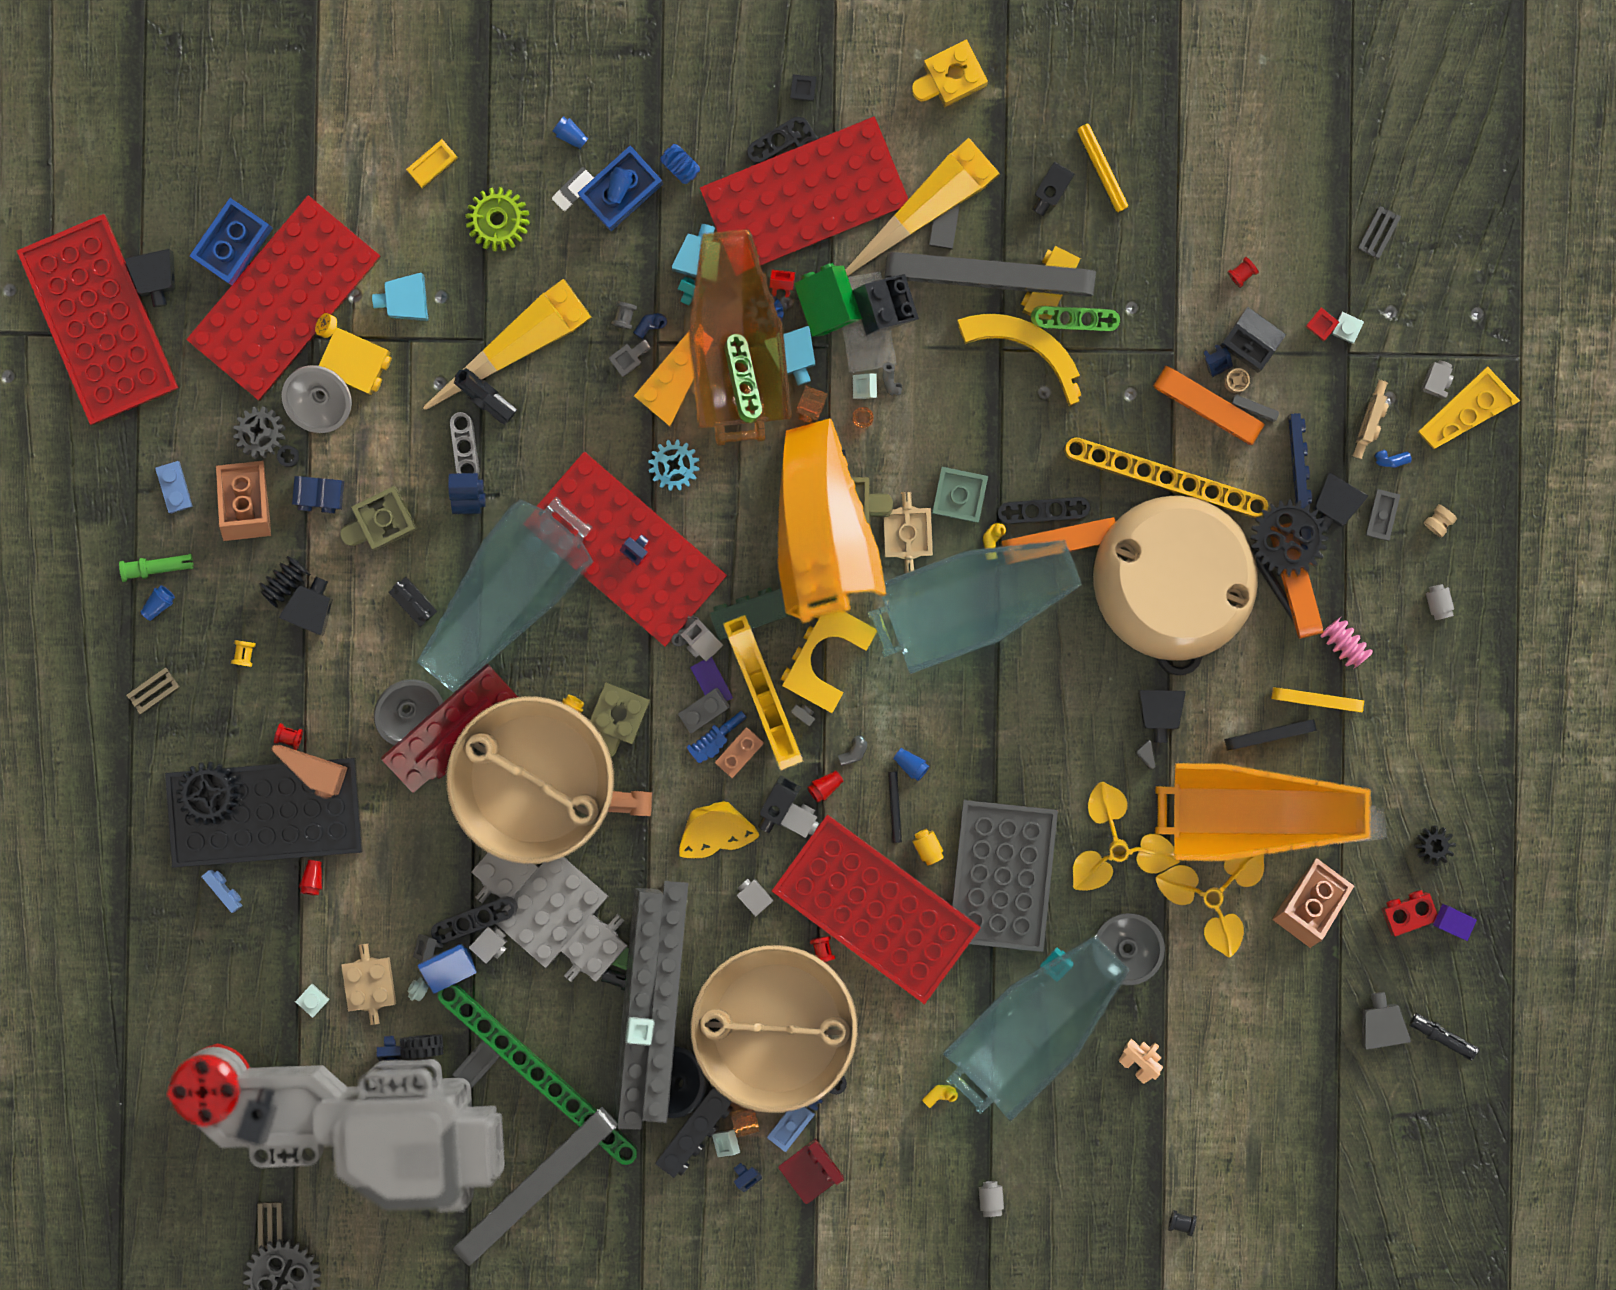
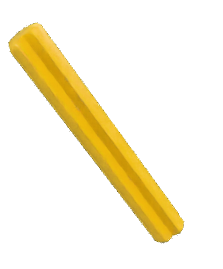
M1085 124L1079 127L1077 132L1115 210L1120 212L1126 209L1128 204L1090 125Z

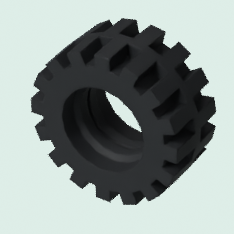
M431 1034L400 1038L401 1058H424L444 1054L442 1035Z

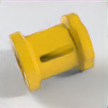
M235 640L236 649L231 664L252 667L253 663L250 661L252 649L256 646V643ZM243 648H245L244 658L242 659Z

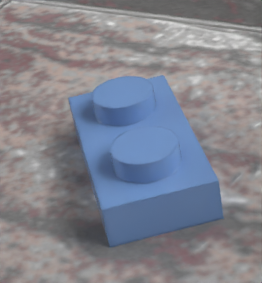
M176 461L156 467L168 513L171 514L193 507L180 462Z
M213 869L209 870L201 876L231 913L236 912L243 906L239 902L242 900L239 894L234 889H228L224 884L226 879L218 870L216 872Z
M806 1106L797 1110L786 1111L767 1138L786 1152L815 1113Z

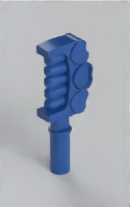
M741 710L726 723H723L720 728L716 725L712 726L713 729L709 733L702 736L692 746L688 745L687 749L698 763H702L704 760L707 761L709 757L714 758L720 753V748H723L724 744L728 741L725 735L747 718Z

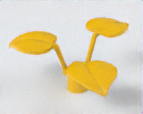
M1105 782L1098 783L1092 790L1088 801V811L1091 818L1098 824L1109 821L1114 841L1109 846L1110 855L1103 858L1096 851H1085L1078 855L1073 865V888L1076 890H1093L1104 886L1113 875L1112 866L1105 861L1115 860L1122 862L1127 859L1128 855L1137 851L1139 852L1136 857L1137 863L1147 873H1159L1179 863V860L1174 859V846L1169 840L1159 834L1143 836L1140 843L1141 847H1134L1132 849H1128L1125 841L1118 839L1113 819H1120L1124 816L1127 810V800L1119 789Z
M1264 854L1225 860L1224 869L1232 876L1220 889L1213 887L1206 892L1196 888L1199 878L1194 869L1189 866L1177 865L1157 875L1156 882L1160 891L1171 902L1178 905L1190 904L1194 900V892L1204 897V902L1208 907L1215 908L1219 918H1211L1206 923L1204 928L1206 941L1225 956L1232 957L1241 945L1244 926L1236 914L1231 913L1223 916L1219 908L1224 900L1223 891L1234 879L1243 887L1256 885L1264 873Z

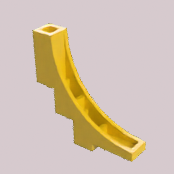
M746 615L723 623L780 770L803 762Z

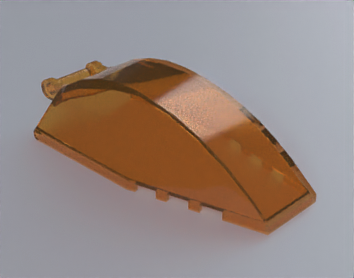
M750 230L705 233L701 237L689 339L699 428L715 427V437L718 446L725 445V442L754 439H757L758 442L765 441L764 422L792 418L782 321L777 315L774 306L775 301L773 295H770L766 283L767 278L765 273L762 272L758 260L759 255ZM733 334H740L748 343L762 412L759 418L752 422L755 423V430L725 433L724 426L747 424L738 414L724 350L728 337ZM733 342L731 346L736 347V356H738V350L740 346H737L736 343ZM743 363L735 364V369L737 371H747V368ZM742 384L739 386L742 393H751V388L748 385ZM749 400L745 411H749L753 415L755 410L750 409L749 403L751 400Z

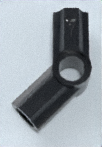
M469 369L459 370L454 376V384L465 392L471 401L482 410L488 411L500 423L506 425L517 412V409L502 398L496 389L483 379H479Z

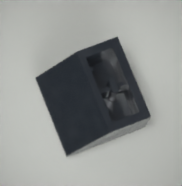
M905 274L866 283L852 290L862 317L861 321L866 336L887 331L919 319Z
M1247 307L1220 346L1222 348L1226 347L1229 353L1259 373L1272 357L1286 334Z

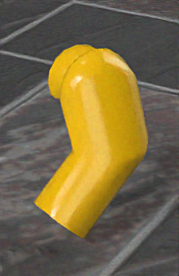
M995 523L984 533L983 542L986 557L998 555L996 542L1006 533V527L1003 524Z
M936 1085L922 1101L931 1108L938 1100L956 1101L958 1093L951 1085Z

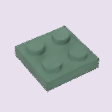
M941 467L932 514L979 523L988 476Z

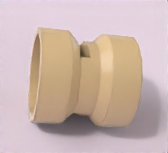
M1242 368L1231 370L1224 378L1225 388L1233 394L1243 392L1250 384V376Z
M1439 504L1434 509L1433 516L1428 517L1424 525L1442 538L1447 532L1446 528L1449 525H1453L1457 517Z

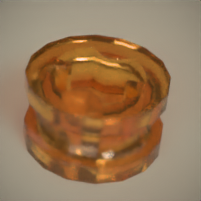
M859 407L854 411L852 419L855 426L865 429L871 426L874 416L869 408ZM859 412L862 414L867 412L870 416L867 419L870 420L868 423H858L856 419H859V416L856 415Z

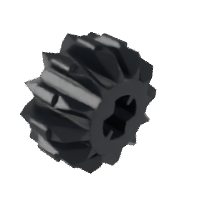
M1432 825L1431 833L1427 828H1423L1422 831L1425 837L1417 835L1416 838L1422 842L1421 844L1414 845V848L1422 849V851L1418 852L1417 856L1419 858L1425 856V864H1429L1432 860L1433 865L1438 866L1439 858L1443 863H1447L1445 854L1453 856L1454 853L1448 849L1449 847H1456V843H1448L1453 838V835H1445L1446 828L1444 827L1438 831L1436 825ZM1437 839V845H1439L1440 848L1438 850L1434 849L1433 852V847L1430 845V843L1432 841L1436 842Z

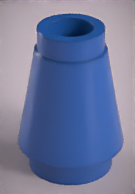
M564 116L552 130L556 134L555 137L579 149L588 140V137L585 136L570 118L567 119Z
M615 167L614 171H611L607 200L621 203L633 181V172L619 167Z
M160 585L158 589L154 588L140 612L146 619L151 621L171 606L175 597L166 587Z
M903 748L893 758L911 779H916L917 781L925 775L930 767L926 764V760Z

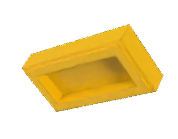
M441 139L406 170L419 186L423 188L458 157Z

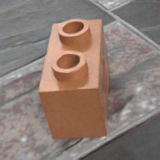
M746 727L715 763L733 778L764 742Z

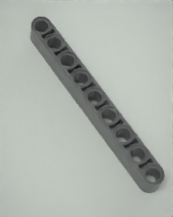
M889 252L887 253L884 276L885 278L905 274L907 281L1092 297L1094 296L1096 271Z
M600 1107L460 1240L452 1250L469 1267L594 1149L618 1123L603 1107Z

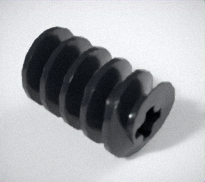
M289 556L286 557L288 565L279 564L282 569L281 572L273 570L274 579L266 576L268 585L259 583L262 595L276 608L279 607L276 599L284 602L285 597L283 593L287 595L292 594L290 586L295 589L299 587L296 580L306 581L303 573L311 575L300 562Z

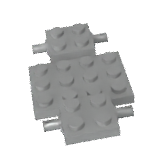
M488 852L472 871L484 886L478 895L475 896L482 904L491 893L498 895L500 898L505 896L512 897L517 902L518 909L516 914L507 920L496 923V925L545 968L552 963L560 952L564 953L573 964L567 973L564 974L571 982L580 971L586 973L597 982L628 946L616 933V929L625 921L623 918L616 914L609 924H605L594 915L609 896L565 857L543 862L539 867L536 863L512 862ZM506 905L502 911L506 910L508 913V910L511 909L510 905Z

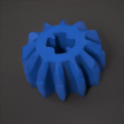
M673 144L670 148L668 147L660 157L661 162L684 184L693 180L700 171L699 165L676 144Z

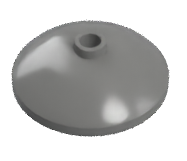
M314 365L301 367L295 370L283 385L282 403L286 413L295 424L307 431L315 433L334 431L346 421L352 407L350 391L342 378L330 369Z

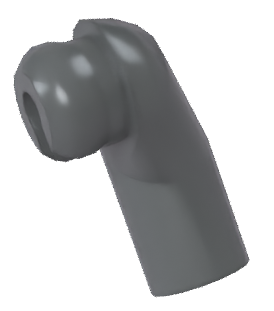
M885 363L883 365L882 379L886 391L891 396L893 394L901 395L902 384L899 382L894 383L895 366L892 363Z
M688 616L686 626L671 638L674 646L679 647L688 643L681 634L694 621L699 619L698 617Z
M858 735L853 738V746L850 752L838 755L841 766L860 761L863 758L867 749V742L863 736Z

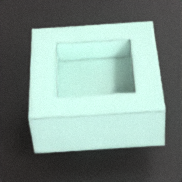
M1342 312L1338 319L1340 323L1332 331V335L1353 344L1364 321Z
M877 374L853 375V399L877 398Z
M311 984L295 1002L313 1018L330 999L314 984Z
M629 1017L625 1041L627 1043L651 1045L654 1021L652 1019Z
M735 1130L721 1131L712 1135L718 1157L740 1153Z

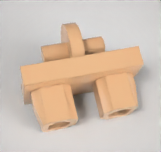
M1130 1039L1126 1043L1119 1062L1125 1068H1129L1134 1062L1141 1067L1135 1075L1143 1084L1152 1078L1156 1080L1163 1068L1158 1063L1161 1057L1156 1053L1159 1047L1156 1043L1149 1047L1145 1042H1142L1139 1046Z

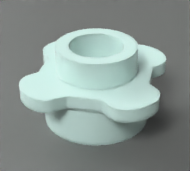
M420 977L417 981L414 980L410 984L407 992L411 1001L414 999L420 1001L425 996L429 985L425 983L423 978Z

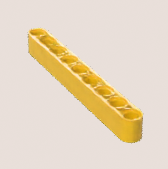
M1072 438L1064 447L1065 455L1070 460L1182 496L1197 498L1214 506L1251 518L1263 516L1261 512L1254 513L1251 510L1250 504L1254 500L1261 503L1262 510H1268L1267 500L1262 496L1081 438ZM1078 443L1082 448L1081 454H1071L1069 450L1070 444ZM1100 450L1103 452V462L1098 463L1092 459L1093 451ZM1122 457L1126 460L1127 466L1124 470H1119L1115 467L1114 462L1116 458ZM1143 464L1149 468V475L1147 477L1139 476L1137 472L1139 465ZM1162 472L1171 474L1172 481L1170 484H1163L1160 481V474ZM1185 479H1190L1194 482L1193 491L1184 490L1182 483ZM1207 486H1213L1216 489L1217 495L1214 499L1206 496L1205 489ZM1230 493L1238 495L1239 504L1237 506H1232L1228 503Z

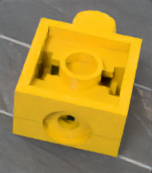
M966 39L924 60L923 66L927 75L914 81L912 93L921 102L939 95L944 107H947L986 87L988 80Z

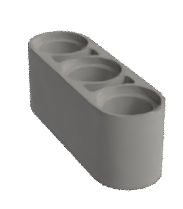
M458 412L450 419L457 474L462 473V468L467 464H471L474 467V473H478L479 476L480 470L473 421L467 414ZM459 418H466L468 421L467 427L463 430L456 428V421ZM468 441L471 444L470 451L465 454L460 453V443Z

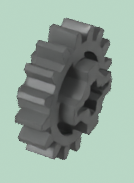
M263 406L260 412L256 407L252 408V413L245 410L244 415L246 417L244 419L238 417L237 420L240 422V425L233 427L238 431V434L233 435L235 440H239L237 447L240 449L244 448L243 453L246 455L251 453L252 457L256 459L259 453L263 458L267 457V452L274 455L275 450L273 448L275 446L281 448L282 445L279 443V440L286 438L281 434V431L286 430L284 425H280L283 421L282 418L279 416L275 417L276 413L273 410L268 412L267 408ZM268 420L272 422L274 430L268 427ZM261 429H262V430H263V433H259L258 436H257V435H256V432H260ZM245 435L251 438V446L247 443Z

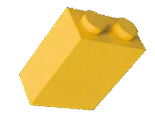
M336 327L319 366L335 372L347 385L372 395L373 391H378L382 382L380 375L383 369H388L392 357H389L391 352L387 349Z

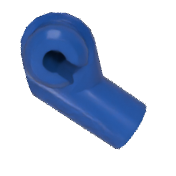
M1386 450L1375 453L1377 460L1375 462L1379 466L1395 468L1411 462L1409 452H1403L1388 457Z

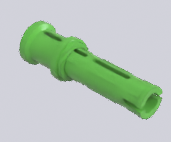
M192 554L149 561L146 558H140L139 561L128 563L119 561L122 582H127V579L137 577L147 579L149 574L193 569L194 565L192 562L183 563L185 561H192Z

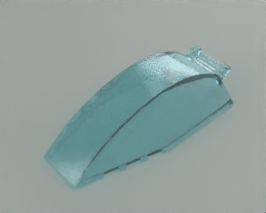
M1065 540L969 550L884 581L886 596L881 597L885 606L867 613L869 618L872 617L884 649L882 651L883 656L886 657L902 651L911 674L1002 640L1082 584ZM885 612H888L899 645L894 647L881 616Z
M1093 936L1012 984L942 1053L958 1066L946 1081L950 1085L953 1083L977 1107L976 1110L980 1114L994 1102L1004 1115L1012 1121L1078 1056L1110 1000L1129 972V969L1096 936ZM963 1073L988 1096L985 1100L960 1077Z

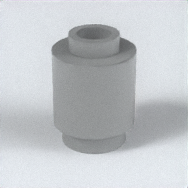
M1443 584L1429 587L1430 592L1426 593L1430 613L1434 615V619L1440 620L1454 616L1452 611L1454 606L1449 587L1444 588Z
M997 1181L983 1182V1186L979 1187L980 1210L983 1211V1216H1001L1004 1209L1003 1187L998 1185Z

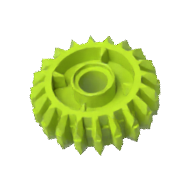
M502 187L498 188V194H495L493 188H489V196H486L485 192L481 191L480 194L483 198L481 201L477 197L473 198V201L477 204L476 207L468 205V209L474 213L466 214L467 219L473 220L468 222L466 227L470 229L475 228L469 235L471 237L479 235L475 242L480 244L484 240V249H488L491 243L494 252L497 251L499 244H501V249L506 251L505 243L509 242L510 246L514 248L515 244L512 241L514 238L519 242L523 240L518 235L519 232L527 234L528 231L522 225L530 224L529 220L523 219V217L529 215V211H521L525 208L526 204L525 202L517 204L520 200L518 194L511 199L512 190L509 189L503 195ZM495 214H502L504 221L500 225H494L491 221L492 217Z

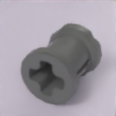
M617 301L616 305L618 308L615 320L612 321L611 325L632 330L631 320L633 312L637 310V306Z

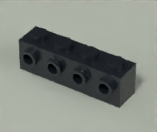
M713 1086L658 1157L655 1164L673 1178L677 1174L682 1176L690 1165L687 1161L691 1155L696 1157L704 1147L701 1144L706 1136L711 1138L718 1129L716 1123L720 1117L725 1119L733 1109L730 1106L732 1101Z

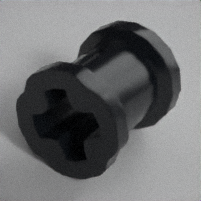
M1173 1210L1168 1230L1182 1231L1192 1237L1197 1216L1192 1215L1189 1217L1178 1214L1176 1210Z

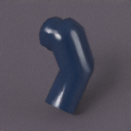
M660 313L645 315L633 333L643 339L649 329L664 328L667 325V319Z

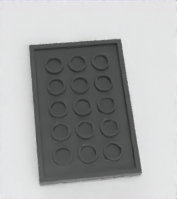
M963 800L952 906L981 927L969 944L1044 951L1058 810Z

